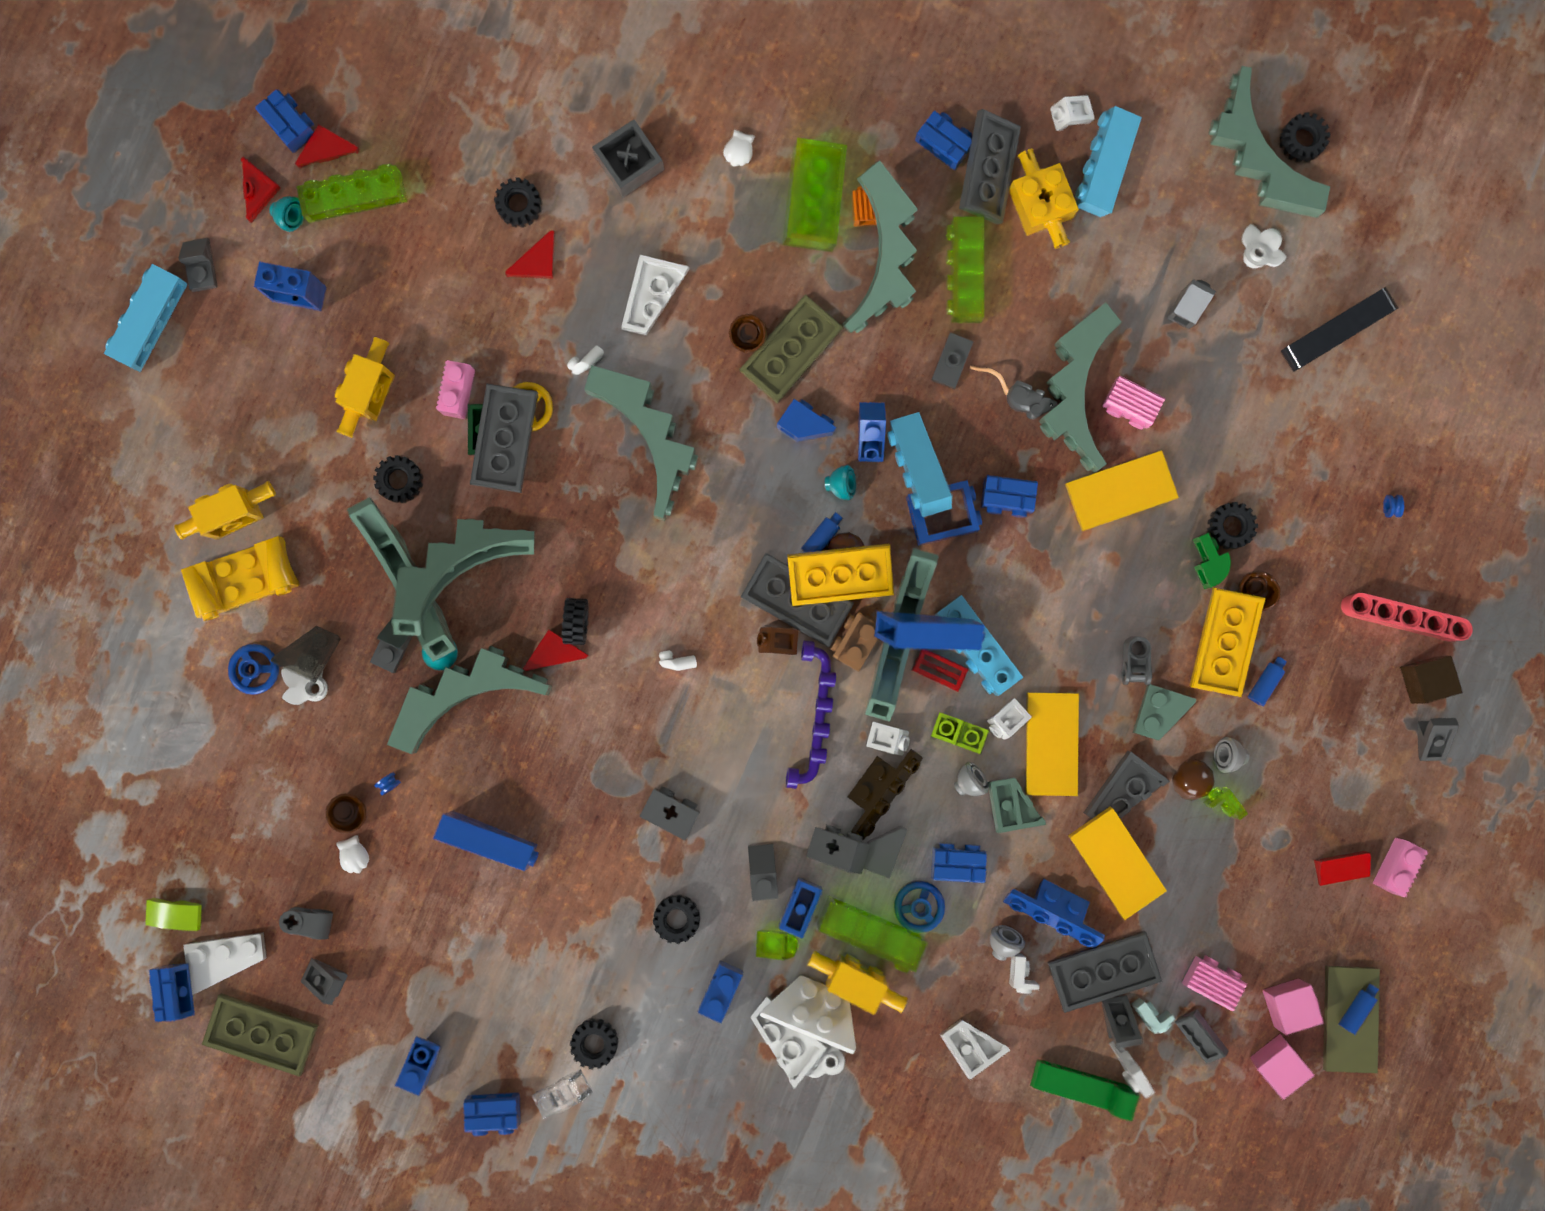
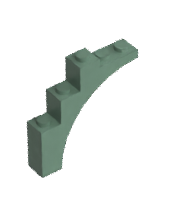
M1242 66L1236 74L1231 76L1229 89L1232 92L1230 98L1226 100L1224 111L1221 112L1216 120L1211 122L1209 128V135H1212L1210 145L1237 150L1233 159V165L1236 166L1234 175L1261 181L1257 191V196H1260V206L1318 218L1326 211L1331 186L1312 181L1297 173L1284 163L1266 143L1257 126L1251 104L1250 82L1252 68Z
M880 160L857 178L867 194L875 214L878 229V259L875 274L867 294L857 309L842 324L849 333L853 331L858 333L868 325L866 321L873 314L877 317L888 308L887 302L893 308L899 306L904 308L914 299L912 295L916 292L898 267L901 265L904 268L915 259L912 255L917 250L898 226L902 225L905 227L915 219L913 214L918 209Z
M1107 303L1100 306L1055 343L1057 355L1061 360H1067L1069 364L1050 378L1047 384L1049 386V393L1056 400L1060 399L1061 403L1039 420L1041 423L1040 429L1048 438L1052 437L1055 441L1063 435L1066 446L1071 451H1076L1081 457L1080 462L1087 471L1091 470L1093 473L1099 471L1107 463L1097 450L1088 429L1085 414V386L1088 371L1097 350L1106 337L1122 322Z
M591 365L584 389L586 393L606 401L621 411L636 425L647 441L653 455L657 474V498L653 516L656 519L665 521L666 515L671 516L675 503L671 501L673 491L678 492L682 477H679L678 474L682 473L689 476L690 469L695 470L699 456L695 455L694 447L668 440V437L673 438L677 423L673 422V415L646 407L647 404L651 405L655 393L654 390H651L652 385L650 382Z
M371 497L348 508L347 512L372 548L396 590L399 567L417 566L410 557L403 537L394 525L388 522ZM434 600L425 618L422 634L417 635L421 647L433 662L456 650L442 609Z
M458 519L455 544L444 542L428 544L426 568L414 566L408 568L399 567L392 617L394 634L421 635L425 618L432 603L442 590L460 574L492 559L511 555L534 554L535 532L522 529H484V520Z
M913 548L896 594L892 612L920 615L939 555ZM883 642L882 651L874 672L865 715L886 721L891 720L896 707L910 648H894Z
M489 646L488 650L481 648L471 675H467L468 669L454 665L453 669L445 668L435 694H432L434 689L419 684L418 688H409L387 745L409 754H415L425 735L437 720L452 707L472 696L501 689H521L549 695L552 686L546 684L547 678L533 674L532 678L523 675V669L510 664L509 668H505L509 658L503 656V650L493 646Z

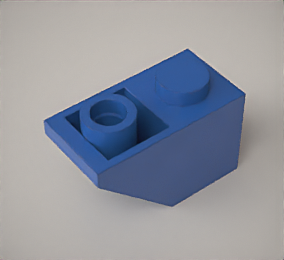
M793 399L777 423L779 430L797 442L832 436L836 430V427L833 425L834 421L825 414L817 415L812 411L813 407L802 399L800 402Z
M859 402L858 462H883L885 403Z
M416 1036L395 1086L419 1096L427 1086L436 1065L441 1046Z

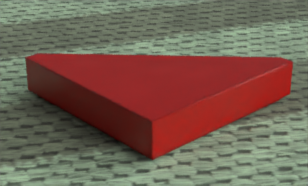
M318 124L296 160L295 165L303 168V166L338 159L340 156L352 153L358 154L360 149Z
M242 157V181L246 203V219L252 223L281 187L246 158Z
M550 230L505 271V275L507 277L553 279L554 230Z
M548 629L523 670L530 671L587 659L589 655L572 644H563L562 638Z

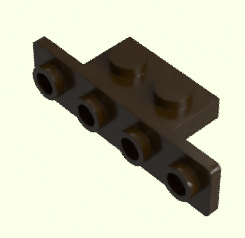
M910 749L896 769L876 756L847 796L865 810L862 817L851 830V833L862 836V840L873 833L877 821L888 812L893 799L904 790L906 781L919 769L923 759L922 756L913 749Z

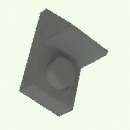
M209 238L183 242L178 258L186 267L189 290L196 292L218 288Z
M391 618L377 637L380 642L370 663L395 673L413 635L394 634Z
M1430 718L1429 721L1418 722V756L1420 761L1446 760L1459 727L1456 718Z
M311 958L301 983L323 1004L332 1005L335 997L339 996L347 974L326 963Z
M1127 995L1102 1001L1109 1039L1113 1038L1116 1049L1142 1045V1037Z

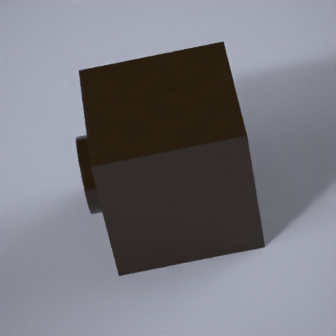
M1437 656L1400 667L1411 704H1427L1463 693L1452 656Z

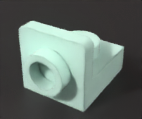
M1138 998L1131 1003L1147 1028L1154 1034L1167 1031L1175 1020L1173 1014L1168 1011L1159 1015L1150 1001L1146 1003Z

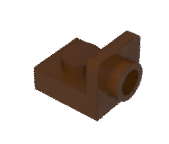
M760 628L757 636L759 653L797 655L798 629Z

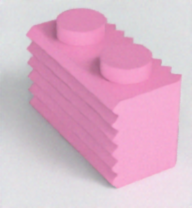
M447 360L445 362L446 366L444 367L445 371L443 372L444 376H442L443 381H441L442 386H440L441 391H439L440 396H438L439 401H437L438 406H436V409L444 416L465 419L475 370L469 364Z
M1119 376L1115 379L1102 406L1107 408L1106 412L1117 418L1125 417L1130 420V425L1143 429L1152 426L1165 398Z
M1395 838L1373 884L1392 894L1406 897L1407 892H1410L1409 888L1412 887L1411 883L1414 882L1413 879L1417 878L1418 869H1421L1422 860L1426 859L1425 855H1428L1427 851L1407 840Z
M1206 955L1203 959L1195 956L1182 984L1234 1011L1242 993L1247 987V983L1240 980L1242 975L1230 968H1227L1226 972L1217 967L1219 962Z

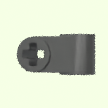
M1129 637L1124 642L1121 671L1123 685H1128L1129 682H1139L1145 685L1151 684V644L1144 637ZM1136 641L1142 644V651L1138 655L1132 652V645ZM1133 672H1136V673H1141V674H1140V675H1135V674H1132V673H1133Z
M293 907L280 916L279 926L287 934L326 940L329 939L333 912L322 909ZM293 915L294 920L298 921L296 925H293V921L289 920V918Z

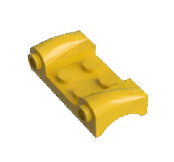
M280 536L256 543L253 547L210 562L204 561L181 569L196 618H201L203 621L219 617V613L274 594L277 596L292 592L291 588L300 586L287 556L285 540Z

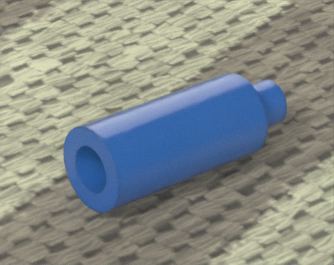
M836 512L830 519L826 517L800 549L804 553L823 551L840 530L838 524L843 518Z
M1277 657L1274 663L1269 662L1247 697L1254 703L1264 707L1285 674L1283 667L1287 661Z
M1369 984L1365 991L1360 989L1338 1024L1356 1035L1378 1001L1374 997L1379 989Z

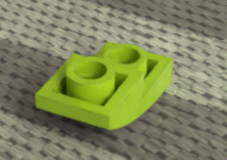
M939 712L931 737L982 754L989 730Z
M158 898L148 899L146 901L145 925L173 930H201L202 905L184 900L171 902Z

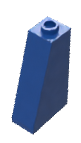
M877 611L874 637L894 648L981 650L982 642L985 639L984 624L973 619Z
M455 811L442 815L433 837L437 841L522 871H526L529 866L534 867L539 852L536 851L538 844Z

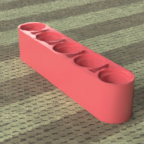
M1366 593L1347 595L1341 602L1342 611L1349 617L1445 641H1464L1473 632L1472 624L1465 618ZM1355 599H1358L1361 604L1359 611H1356L1353 607ZM1380 605L1385 609L1383 618L1378 614V607ZM1405 611L1410 616L1409 623H1405L1403 620ZM1430 617L1434 620L1435 626L1432 630L1428 626V620ZM1454 624H1457L1459 627V634L1457 636L1453 633Z

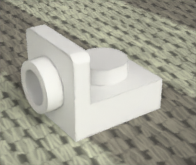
M1088 95L1064 97L1051 107L1052 119L1057 131L1063 130L1068 125L1087 124L1095 119Z
M1013 698L998 713L990 717L987 722L991 725L989 727L991 732L996 737L1005 740L1010 738L1032 717Z
M872 722L866 746L903 756L910 743L909 731Z
M1021 953L1011 957L1009 984L1016 988V992L1030 994L1032 990H1039V984L1034 980H1025V977L1029 976L1030 965L1029 961H1026V957Z

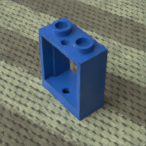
M259 262L254 287L272 302L318 311L322 310L326 286L310 271ZM294 296H298L297 301L293 300Z
M968 480L948 485L950 492L958 490L962 492L970 526L928 535L924 517L922 518L919 509H914L911 494L907 495L906 500L918 546L976 533L980 530L979 525H982V518L979 510L975 511L973 501L976 500L974 487L969 486Z

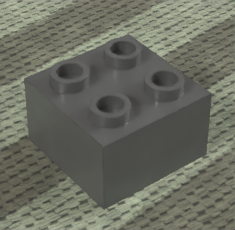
M635 119L592 147L595 158L622 197H625L664 171L663 160Z

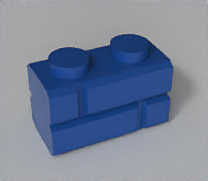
M276 89L267 96V99L256 105L255 109L291 152L295 153L304 143L309 141L314 132L311 128L314 123L305 112L299 114L295 108L298 104L289 93L284 96L279 89Z
M933 111L917 132L915 141L953 170H956L970 151L973 135L966 128L961 127L959 129L952 124L953 120L946 113L941 112L939 114Z
M987 475L983 482L981 508H987L986 512L990 514H1002L1003 510L1011 511L1014 517L1026 518L1027 514H1032L1035 510L1038 482Z
M939 843V847H933L931 878L940 881L985 883L987 852L980 850V845L965 844V849L955 848L953 843Z
M798 877L784 910V915H782L779 929L803 939L823 891L822 887Z
M720 960L705 996L701 1001L698 1013L718 1023H722L742 979L743 970Z
M189 963L169 964L150 969L149 983L152 991V1008L155 1022L177 1021L195 1015Z
M519 1093L467 1095L464 1099L465 1132H472L473 1136L487 1135L488 1131L498 1130V1134L501 1135L514 1133V1129H518L520 1126Z

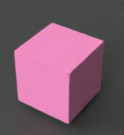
M1295 979L1262 990L1273 1025L1284 1034L1288 1035L1323 1024L1318 999L1312 989V985L1305 981Z
M1281 1034L1250 1057L1258 1071L1283 1100L1314 1076L1306 1063Z

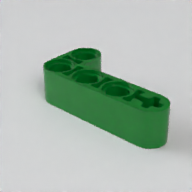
M1040 1059L1036 1061L1030 1083L1031 1087L1040 1091L1105 1109L1111 1115L1126 1121H1133L1140 1097L1139 1093H1135L1132 1087L1124 1083Z

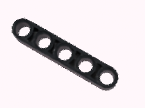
M1384 287L1285 347L1280 352L1292 371L1295 372L1399 307L1387 288Z

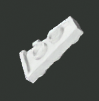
M640 255L621 326L622 330L647 336L689 271V267Z
M264 933L187 943L184 945L185 962L189 963L192 995L267 958Z
M767 996L753 1013L751 1019L766 1044L770 1046L777 1058V1062L784 1069L791 1085L795 1089L828 1046L822 1041L760 1016L761 1011L773 1000Z

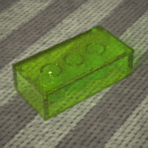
M797 137L792 150L782 245L832 252L837 245L847 145Z
M828 896L817 922L819 932L895 963L894 968L908 973L909 970L917 971L928 944L922 934L909 931L898 924L831 896Z

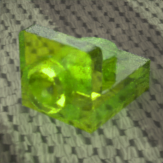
M1217 787L1210 791L1207 795L1208 799L1203 802L1209 808H1213L1222 802L1223 804L1220 807L1229 818L1233 816V818L1241 820L1248 815V812L1232 791L1225 787L1221 789Z
M757 931L756 957L787 960L795 957L798 948V941L795 935L787 932Z

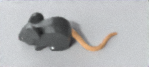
M970 366L973 370L989 372L995 375L1001 382L1010 408L1017 412L1026 413V416L1031 420L1051 411L1057 405L1056 401L1043 397L1045 394L1043 390L1037 389L1034 391L1031 385L1018 380L1008 389L1003 376L997 371L990 368Z

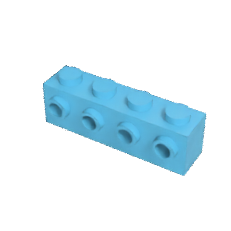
M1117 106L1101 114L1098 120L1099 130L1097 136L1094 137L1090 145L1092 152L1083 168V181L1075 193L1077 198L1076 204L1079 209L1098 217L1112 213L1142 117Z
M152 264L144 272L138 291L132 294L126 313L119 318L117 330L106 342L104 354L141 372L188 283Z
M917 412L891 420V431L887 432L888 440L891 447L895 446L897 449L895 458L898 466H903L905 470L903 479L906 487H911L912 489L911 500L914 509L920 510L922 518L952 509V495L920 413Z
M962 595L934 614L935 616L973 619L982 623ZM984 625L985 639L982 642L981 650L956 651L959 654L963 652L968 659L965 662L973 674L978 672L982 677L981 685L989 695L994 693L995 696H999L1024 677Z

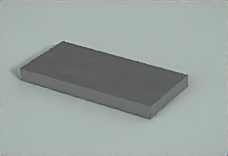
M984 109L977 111L959 209L995 224L1003 223L1021 126Z
M486 384L470 485L522 493L538 398L537 391Z
M765 553L741 595V598L827 647L831 645L854 604L850 600L792 606L788 565Z
M1145 931L1047 962L1064 1013L1162 982L1149 938Z

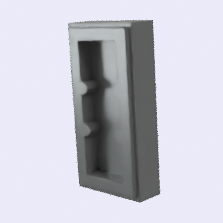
M949 333L931 381L955 390L974 341Z
M1198 1010L1177 1018L1175 1021L1176 1025L1206 1064L1227 1056L1229 1050Z

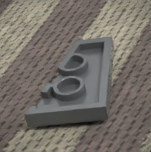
M1127 751L1083 813L1092 819L1111 806L1121 819L1131 811L1132 807L1142 800L1145 801L1152 795L1151 793L1159 787L1165 786L1170 781L1135 754Z

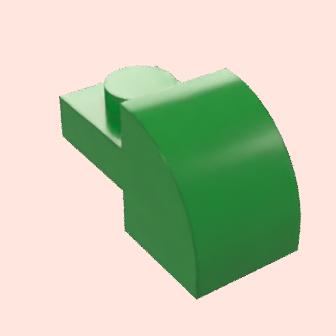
M1209 533L1193 539L1203 563L1194 566L1204 589L1220 584L1227 577L1231 566L1229 552L1218 555V544L1214 537H1210Z

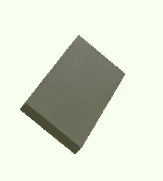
M805 294L766 338L765 344L752 354L739 371L778 404L842 331L843 326Z
M1325 965L1323 1070L1331 1072L1378 1073L1379 991L1374 997L1378 1001L1356 1035L1350 1033L1338 1023L1360 989L1365 991L1369 984L1379 989V968Z
M221 993L217 997L202 1045L300 1077L303 1074L318 1025Z

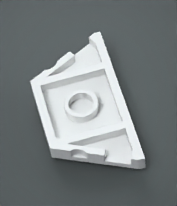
M800 975L761 1011L760 1016L843 1051L853 1054L856 1050L850 1002L827 991L826 985Z

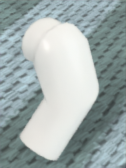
M595 346L581 361L577 357L571 358L567 367L572 370L573 374L580 375L590 369L591 365L594 366L604 356V351L599 346Z
M670 650L659 653V663L664 668L680 671L696 668L697 666L694 655L673 659V653Z

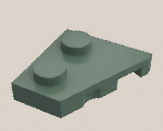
M1151 684L1147 685L1133 733L1159 741L1196 703V699Z
M1015 778L988 782L996 833L1046 825V821L1038 814L1033 807L1032 801L1024 794L1022 787Z

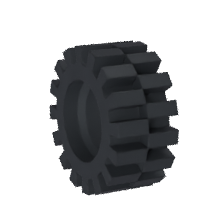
M1305 112L1303 115L1300 113L1284 126L1283 132L1279 139H1282L1279 145L1280 148L1285 147L1282 151L1284 155L1290 154L1288 159L1292 160L1295 157L1297 158V163H1300L1302 160H1304V163H1307L1311 159L1317 158L1326 149L1325 147L1329 144L1327 139L1330 137V132H1326L1329 126L1328 124L1322 125L1325 121L1322 117L1319 121L1316 119L1318 114L1313 113L1310 117V112ZM1301 129L1309 131L1313 136L1312 145H1301L1296 139L1297 131Z
M516 177V181H512L511 178L507 179L508 183L504 184L502 182L500 184L501 189L497 188L495 192L497 194V197H494L495 208L506 224L510 223L512 227L520 225L523 228L528 223L530 226L533 224V219L537 220L539 218L538 212L541 213L542 200L538 190L527 179H524V181L520 177ZM522 194L527 197L528 204L524 210L513 211L510 209L509 200L513 195Z
M395 455L393 458L389 456L385 462L382 460L379 463L381 466L375 469V472H377L376 476L373 475V480L376 481L374 486L378 489V493L395 503H406V500H413V496L415 494L418 495L420 493L418 491L419 488L423 486L421 482L423 475L420 473V468L410 459ZM396 470L405 471L408 477L407 484L401 489H394L389 483L390 475Z
M1232 502L1216 508V511L1211 513V519L1207 523L1210 524V528H1207L1208 533L1211 532L1212 536L1210 537H1214L1218 546H1223L1224 549H1237L1253 540L1252 537H1255L1257 534L1255 529L1258 528V523H1255L1257 516L1251 514L1253 512L1251 508H1245L1246 505L1243 503ZM1229 516L1238 518L1242 525L1241 531L1235 536L1229 535L1224 530V521Z
M566 598L562 622L563 644L584 645L586 643L589 617L587 599Z
M671 895L663 899L653 915V925L655 926L656 933L660 935L662 940H667L668 943L676 942V944H680L683 941H688L695 935L700 924V912L696 907L697 905L690 898L682 897V895ZM678 909L685 913L687 922L684 927L674 929L668 925L667 915L672 910Z
M596 1018L588 1022L587 1020L576 1028L570 1041L571 1055H574L575 1062L579 1061L581 1063V1067L588 1066L590 1070H593L594 1067L600 1069L603 1065H608L615 1056L618 1048L617 1032L611 1028L612 1025L609 1022L606 1024L604 1020L596 1021ZM592 1034L599 1035L604 1041L603 1050L596 1054L588 1052L584 1045L586 1037Z

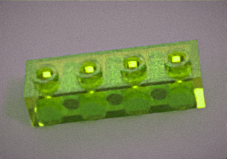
M383 164L378 166V169L370 171L366 169L356 170L353 174L347 176L332 175L328 180L323 181L308 180L304 182V185L296 186L302 216L309 223L407 202L402 174L396 165L393 166L391 164Z
M954 216L951 225H947L946 239L951 240V250H947L946 263L951 265V275H947L946 288L951 290V300H947L946 312L947 315H951V323H981L984 319V217Z

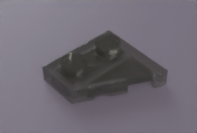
M315 626L272 657L270 661L281 668L316 683L341 638L330 631Z

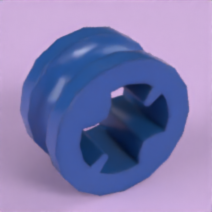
M1392 495L1385 496L1383 502L1385 517L1390 518L1393 515L1395 517H1402L1404 512V499L1402 495H1395L1394 498Z
M394 772L388 774L374 785L376 788L381 789V796L390 792L401 783L400 780L394 778L396 775Z

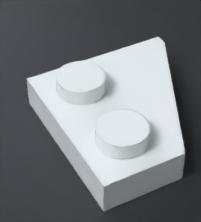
M963 1020L957 1021L940 1033L941 1038L968 1079H972L1010 1051L1004 1044H1001Z
M1113 1040L1109 1042L1125 1070L1121 1074L1129 1087H1132L1135 1093L1140 1092L1145 1098L1154 1094L1155 1092L1128 1051H1125L1124 1048L1116 1049Z

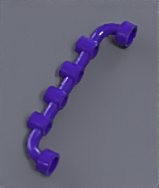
M804 640L801 651V661L812 662L813 657L821 661L815 721L812 730V746L809 755V769L806 773L799 774L798 768L788 767L786 788L797 789L798 784H806L812 781L817 776L820 763L825 764L827 758V749L822 748L823 738H828L830 733V723H825V715L832 712L833 698L828 697L829 687H835L836 673L831 672V659L828 653L821 648L815 647L814 641Z

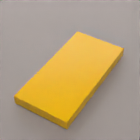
M1162 450L1065 484L1082 531L1179 498Z
M890 544L787 554L792 606L894 595Z
M1213 587L1190 687L1242 697L1265 602L1264 597Z
M1026 693V711L1032 718L1026 722L1025 795L1078 796L1079 694Z
M1111 806L1068 835L1124 920L1167 891Z

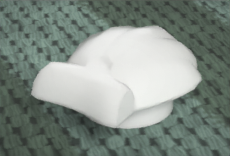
M734 130L733 137L724 148L723 154L726 161L730 162L732 166H743L749 163L752 157V142L755 136Z
M358 835L336 843L340 850L339 859L343 870L349 873H360L363 868L367 867L369 855L363 845L359 843Z

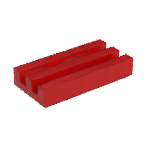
M921 649L911 671L959 692L969 668L928 649ZM927 655L962 672L959 676L924 660V656ZM920 664L957 680L956 685L920 669Z

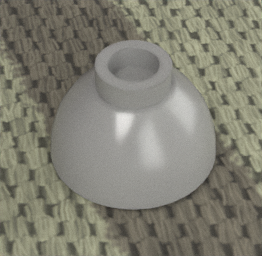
M1224 737L1219 740L1215 747L1214 762L1218 770L1223 773L1237 771L1243 764L1249 761V752L1244 749L1239 741L1233 738Z
M970 762L963 765L958 774V781L954 783L956 791L961 796L965 794L981 796L988 793L989 789L988 781L977 765Z
M1004 925L992 928L990 944L993 949L992 954L998 960L1004 961L1007 957L1016 956L1025 947L1023 937L1015 929Z

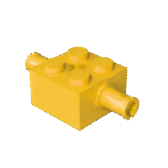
M1028 149V153L1023 151L1018 154L1026 175L1013 180L1009 192L1026 235L1048 229L1054 248L1058 249L1060 245L1063 247L1070 243L1062 222L1073 219L1079 209L1061 163L1040 169L1034 155V150Z
M374 337L366 358L354 354L352 360L347 362L344 371L346 374L343 384L340 383L335 392V398H337L335 402L342 406L345 411L336 432L353 438V433L360 417L377 422L395 376L381 364L387 347L390 344L389 342Z
M269 481L251 490L233 484L224 485L218 489V493L212 496L204 495L195 499V504L188 507L192 518L174 525V529L181 540L197 532L202 536L219 540L263 519L264 517L258 507V503L276 496L274 487Z
M814 950L810 957L808 966L828 975L825 981L827 991L874 1015L880 1003L900 1013L905 1008L908 998L889 989L883 975L884 972L871 965L869 968L862 966L858 958L848 953L845 957L839 954L835 961L818 953L816 950Z

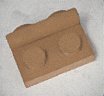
M860 612L856 616L851 614L844 625L847 632L843 639L838 636L831 648L834 651L832 657L859 672L878 638L874 637L876 623L863 616Z

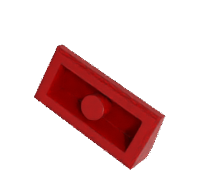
M1367 851L1314 860L1319 886L1370 877L1371 856L1370 852Z

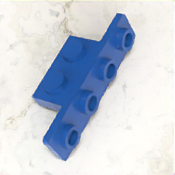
M1045 879L1040 882L1034 899L1012 889L1003 900L1013 910L1023 912L1033 917L1036 922L1055 928L1062 935H1069L1079 940L1084 946L1095 948L1104 941V934L1083 924L1090 902Z

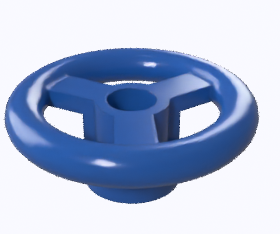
M248 644L239 648L232 655L228 664V675L231 683L239 691L250 695L261 694L269 690L276 682L279 674V663L275 654L269 648L260 644ZM256 651L264 654L269 659L271 665H260L258 661L252 659L249 652ZM240 657L243 659L238 666V672L243 677L241 682L236 674V665ZM254 665L255 671L251 674L249 667ZM260 673H271L264 684L257 687H249L251 681L258 677Z
M915 881L905 885L898 892L894 902V911L897 920L904 928L912 932L924 933L934 929L943 919L945 901L941 892L934 885L924 881ZM922 889L919 898L913 900L909 905H902L904 897L910 891ZM929 893L934 895L938 905L934 918L931 915V904L927 900ZM919 903L925 906L921 912L916 911V905ZM912 913L917 919H925L927 924L915 925L909 922L903 914Z

